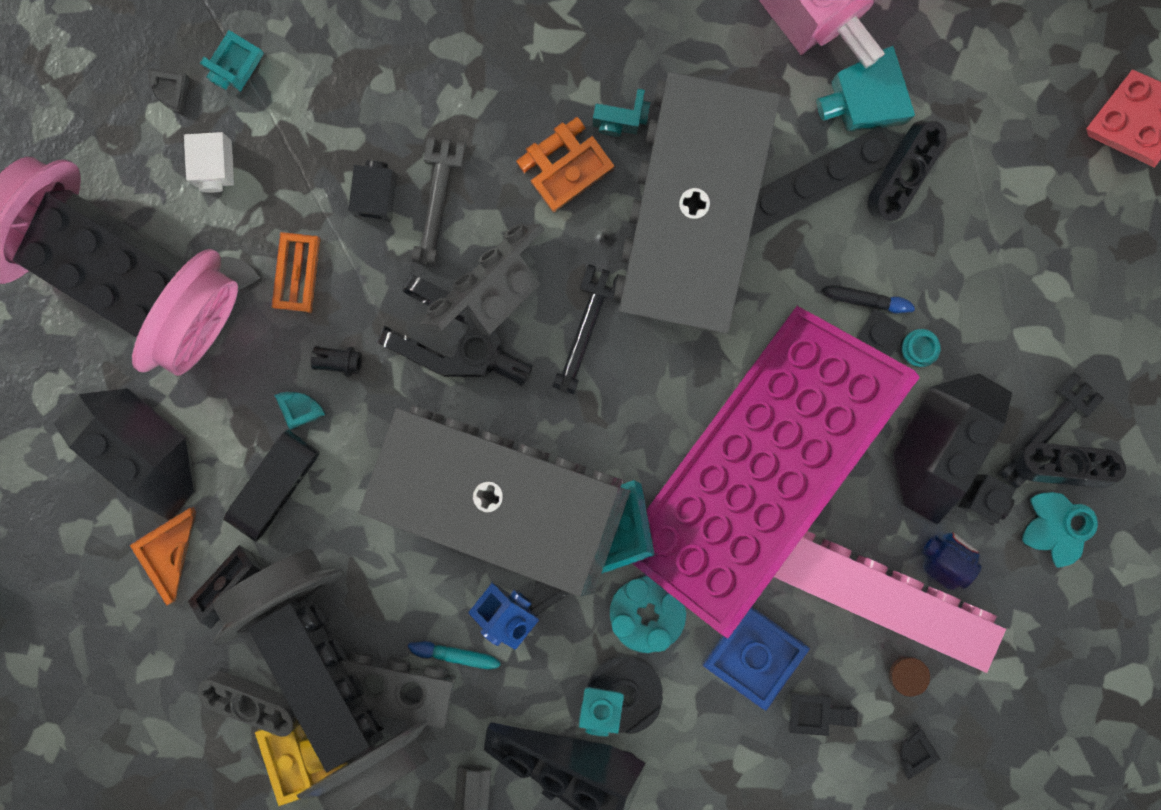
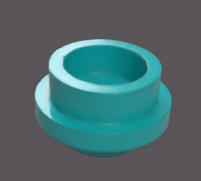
M917 329L905 336L901 351L904 359L910 365L926 367L938 359L941 346L939 339L933 332L926 329Z

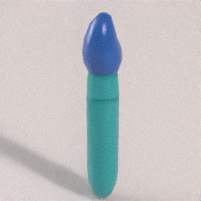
M429 641L411 642L408 644L410 652L423 659L433 657L438 660H445L446 662L488 670L499 668L501 665L497 658L484 653L435 645Z

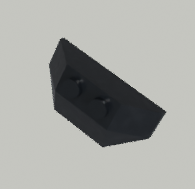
M981 374L929 387L892 452L903 506L935 524H938L968 491L1005 426L1013 392Z
M130 389L78 394L54 422V425L71 450L128 498L167 520L173 519L196 492L188 438Z

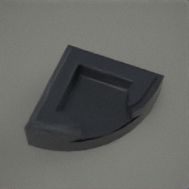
M918 724L908 731L900 748V764L908 780L941 759Z

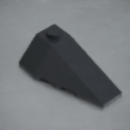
M492 722L486 731L485 752L520 778L530 776L544 789L541 794L552 801L555 797H558L573 810H629L646 762L638 759L634 754L607 744Z

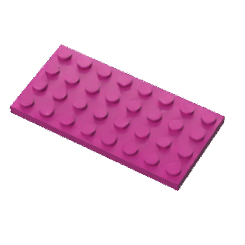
M796 306L647 508L655 555L632 564L728 639L918 381L919 375L915 370L805 309Z

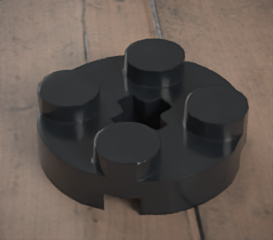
M624 654L608 658L594 669L587 687L617 692L616 688L620 685H623L625 688L632 686L634 688L631 694L633 701L627 704L623 700L618 733H638L649 727L659 715L663 701L660 678L650 664L633 655Z

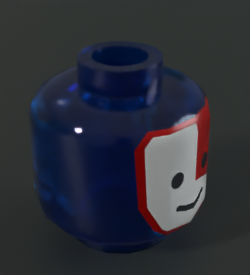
M947 533L941 538L934 535L925 544L921 552L926 556L923 562L924 572L948 590H954L958 587L962 589L967 588L976 579L982 568V565L979 563L980 554L978 550L956 533Z

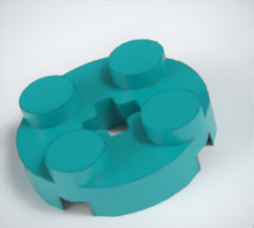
M647 575L632 578L622 584L614 593L610 603L609 615L613 632L625 646L637 652L651 653L666 650L679 638L685 626V605ZM648 603L655 605L654 612L658 614V618L656 621L650 620L648 624L641 623L642 617L637 614V610L639 607L646 608Z

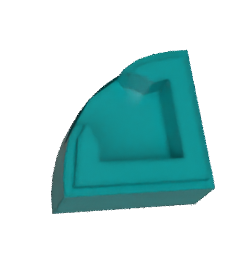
M282 392L274 395L290 430L327 415L323 407L306 394Z

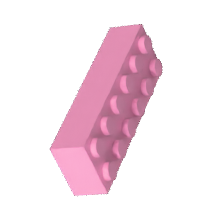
M809 531L805 533L774 575L775 578L986 673L1006 631L1005 628L994 624L997 618L996 615L965 602L962 608H959L960 599L930 586L925 593L922 591L924 583L897 571H893L891 577L885 575L888 569L887 566L861 555H858L856 561L849 558L851 550L823 539L821 545L813 542L816 535Z

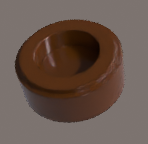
M905 656L897 659L892 664L889 671V679L893 688L904 696L914 697L922 694L928 688L930 672L928 667L919 659Z

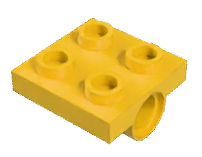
M301 725L284 737L261 729L255 732L278 806L299 800L296 796L297 794L347 764L344 762L326 773Z

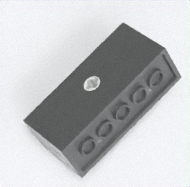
M668 72L666 81L658 80L653 106L661 107L658 121L650 120L645 145L653 146L650 161L642 160L637 181L638 184L645 185L642 200L634 199L629 223L637 224L634 238L626 237L621 262L629 263L626 276L618 275L613 298L614 301L621 302L620 312L728 334L781 94ZM693 191L698 192V199L704 201L703 207L696 208L694 214H689V207L683 205L684 197L690 198Z
M411 405L409 412L398 408L395 409L359 514L576 596L582 597L595 593L630 494V490L621 487L622 479L594 470L591 477L584 474L586 466L560 457H556L555 463L549 462L550 453L523 444H519L518 450L513 449L515 441L484 430L481 437L477 436L479 431L477 427L447 418L445 424H443V415Z

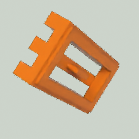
M280 232L271 308L312 313L320 237ZM290 242H296L288 302L283 301L289 244ZM305 243H308L309 250L303 301L298 303Z

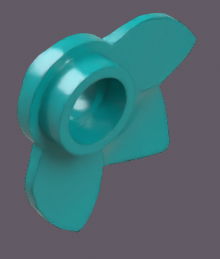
M1045 492L1030 498V502L1038 517L1034 518L1025 527L1022 534V542L1034 549L1051 550L1052 560L1057 568L1075 563L1082 556L1084 542L1092 538L1097 531L1098 519L1095 512L1086 505L1072 504L1060 493ZM1075 516H1079L1082 520V525L1077 530L1071 526V520Z

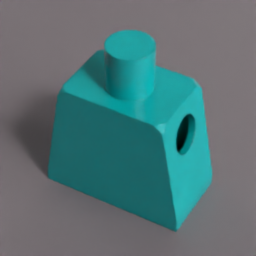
M894 46L883 49L884 56L868 68H865L861 62H858L835 75L831 81L834 93L816 99L818 113L823 121L841 115L846 131L853 132L875 129L879 126L881 128L901 126L907 124L915 116Z

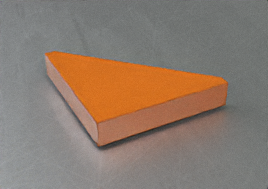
M194 507L185 510L130 545L166 606L176 600L196 516Z

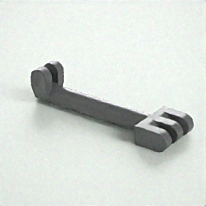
M428 135L423 160L425 163L434 164L435 168L421 247L414 246L412 262L433 267L436 266L438 254L436 244L450 167L462 169L466 142L458 141L456 153L451 155V139L443 138L439 153L435 152L437 145L436 137Z

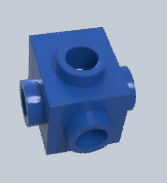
M494 583L490 584L468 612L482 628L480 633L488 641L496 646H499L502 642L515 650L539 621V618L529 609L532 602L516 589L510 594Z

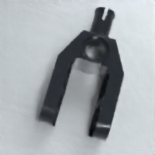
M412 274L402 290L405 294L428 306L440 298H445L450 293ZM464 309L454 319L468 325V329L459 340L458 348L453 357L444 356L385 325L376 343L443 377H487L488 373L495 372L523 387L528 378L514 371V369L516 368L530 375L533 364L503 351V342L495 331L490 335L481 334ZM477 340L483 341L487 347L484 357L479 360L469 359L467 356L469 344Z

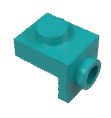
M228 30L211 59L203 57L200 64L209 72L206 76L209 81L224 90L230 85L241 92L263 57L264 52Z
M637 89L634 110L595 103L592 127L599 128V133L607 136L620 137L622 132L637 135L639 124L647 125L651 103L643 101L645 90Z
M586 687L580 708L579 728H585L586 733L596 736H608L609 732L618 734L624 700L623 693Z

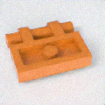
M578 117L566 125L562 122L553 129L554 134L538 145L536 143L526 148L527 153L516 160L523 173L535 165L541 170V173L531 180V184L553 213L615 169L614 164L593 136L582 144H579L575 136L586 129ZM564 145L569 153L554 164H551L547 156Z

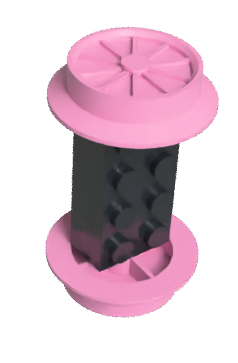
M24 157L6 167L0 173V284L12 282L30 271L135 336L137 339L132 354V365L137 371L148 372L160 365L172 374L179 376L190 370L216 340L230 316L237 298L238 284L220 272V254L213 249H206L195 255L188 262H185L78 196L81 184L80 171L77 165L69 160H56L46 165L34 157Z

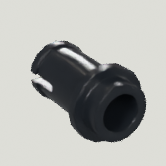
M314 346L312 353L317 354V357L311 356L312 370L342 372L346 377L360 373L362 353L355 351L354 347L341 350Z

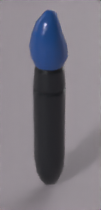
M833 285L822 289L826 297L840 302L888 310L891 313H908L915 310L910 301L898 296L889 298L877 293Z

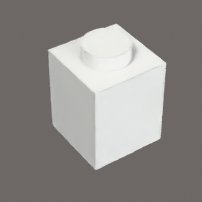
M223 132L185 134L186 181L196 188L199 187L200 192L206 193L223 191L222 186L234 185L232 140Z

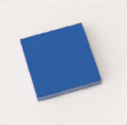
M751 607L728 639L724 636L720 638L702 665L766 711L810 648L754 607Z

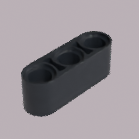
M287 429L267 453L226 512L223 520L254 542H257L268 530L313 466L320 451Z

